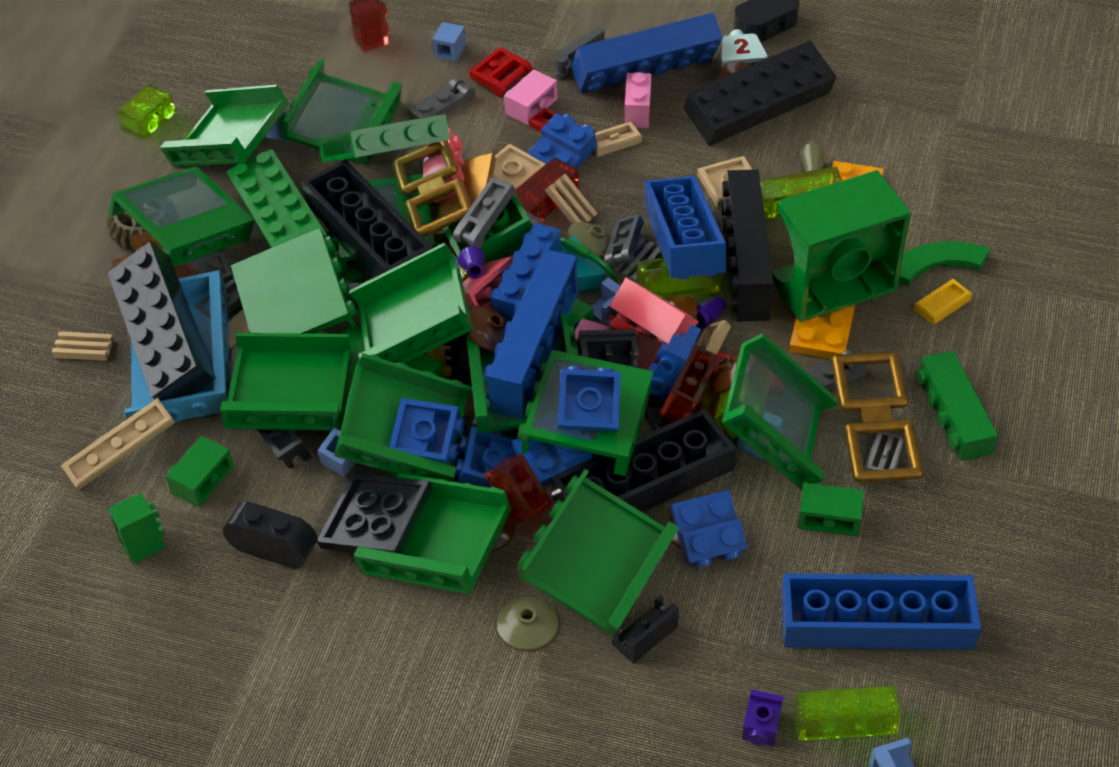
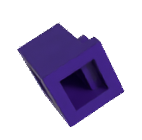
M751 689L742 739L759 746H774L783 696Z

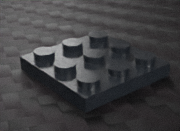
M352 473L318 537V546L320 549L355 553L358 546L401 554L433 489L430 481Z

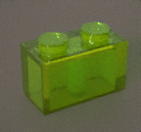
M150 84L116 111L121 129L142 140L146 139L176 113L171 94Z

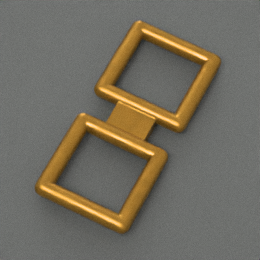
M448 140L431 143L392 162L401 194L408 196L417 191L420 192V195L407 200L405 207L411 225L423 237L461 221L472 206L462 179L456 178L447 183L444 182V179L458 173V167ZM441 150L446 167L409 184L404 166ZM455 191L462 209L423 226L417 207L424 204L427 205Z
M890 351L833 356L831 362L840 409L845 412L859 411L861 423H848L844 427L853 480L857 483L921 479L924 471L914 424L911 420H893L890 410L892 408H905L909 403L898 353ZM889 363L896 397L850 400L844 366ZM903 431L911 468L864 471L857 434Z

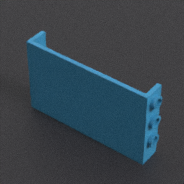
M219 270L179 278L216 379L193 395L160 401L175 422L221 412L222 401L228 400L231 385L228 310L227 308L222 310V305L226 303L223 293L227 292L226 289L221 290L225 288V283ZM210 295V300L203 306L210 311L211 319L195 306V304ZM132 341V407L124 409L127 419L155 400L151 397Z

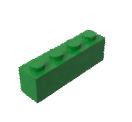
M948 351L921 357L920 367L916 371L917 381L920 386L924 387L928 403L931 407H934L937 413L939 426L942 429L944 428L948 435L950 448L956 451L960 461L993 454L998 435L955 352Z

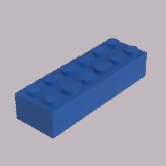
M713 12L579 46L571 69L580 93L586 91L593 93L600 90L601 87L621 85L626 81L627 73H651L658 76L674 68L682 70L694 63H708L713 59L723 36Z
M689 176L644 181L645 211L671 278L687 279L690 276L698 275L711 277L718 273H726V242L696 177Z
M544 249L540 260H535L533 276L531 280H526L523 298L515 304L514 318L512 321L507 322L504 340L502 343L499 342L497 344L494 362L492 365L489 364L485 371L484 380L488 382L486 398L490 400L491 412L524 420L528 402H532L535 382L536 380L541 381L542 378L540 377L543 360L548 361L551 351L554 350L562 330L561 314L566 313L568 318L578 294L577 256Z
M783 573L781 610L784 647L975 650L981 626L973 575Z

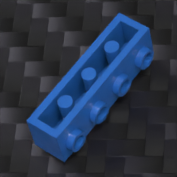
M535 223L530 233L527 232L525 234L520 250L515 251L509 269L504 270L499 287L494 288L492 291L490 303L493 304V309L502 313L509 321H512L514 318L516 302L523 298L526 280H531L533 276L535 260H540L544 249L561 253L560 229Z

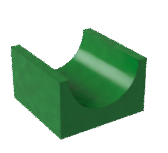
M878 170L778 201L777 210L781 214L790 235L794 253V264L772 271L773 283L799 322H804L897 291L911 212Z

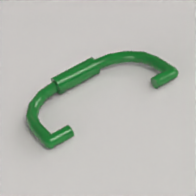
M561 237V244L564 248L585 259L589 258L609 275L610 279L619 284L613 269L600 257L593 254L591 249L570 238L565 239Z

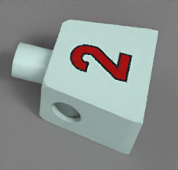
M737 29L722 39L721 69L732 62H745L753 65L768 58L755 34H743L741 30Z

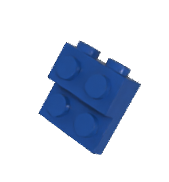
M556 113L541 129L542 137L527 154L547 164V169L559 176L566 174L570 177L597 148L595 131L587 124L583 126L576 124L574 118L569 114L561 116Z
M691 324L686 334L680 332L679 336L673 334L668 344L662 343L655 356L660 359L658 365L652 362L649 371H653L651 394L666 400L701 331L700 328Z
M579 366L561 369L558 429L618 432L621 372H614L610 368H599L596 371L584 370V368Z
M401 398L389 447L450 465V461L456 462L458 444L454 443L456 435H462L465 420L461 418L458 406Z
M558 413L538 422V429L582 438L579 434L580 430L558 429ZM585 436V437L582 438V439L590 440V438H589L588 436ZM518 438L512 441L514 451L540 489L551 484V476L592 459V453L536 440L531 441L528 453L524 454L521 453L522 441L518 440Z
M471 426L467 435H462L458 442V452L462 453L461 459L457 458L454 465L456 467L455 476H457V483H470L475 486L489 488L495 487L505 490L506 493L516 495L520 486L522 461L512 447V441L515 439L492 432L478 433L477 428Z
M730 490L670 504L674 523L679 527L677 535L685 564L694 562L695 568L713 563L711 557L723 555V559L728 560L742 556L740 550L748 548L741 520L737 519Z

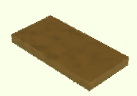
M493 153L464 160V165H462L463 183L471 204L474 203L491 177H493L496 163ZM457 195L440 201L437 219L462 209ZM444 229L433 233L434 239L437 242L448 240Z

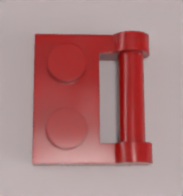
M499 47L469 70V78L491 89L497 97H501L506 93L509 86L523 75L527 76L533 68L529 61ZM513 67L517 68L502 81L498 80Z

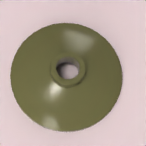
M584 222L572 224L568 229V238L575 236L583 246L591 249L593 254L604 259L611 236L599 225Z
M524 596L511 600L503 606L497 617V631L502 641L511 648L520 651H533L543 648L554 639L559 627L558 615L553 606L547 601L533 596ZM527 616L532 617L531 619L527 620L523 619V617Z

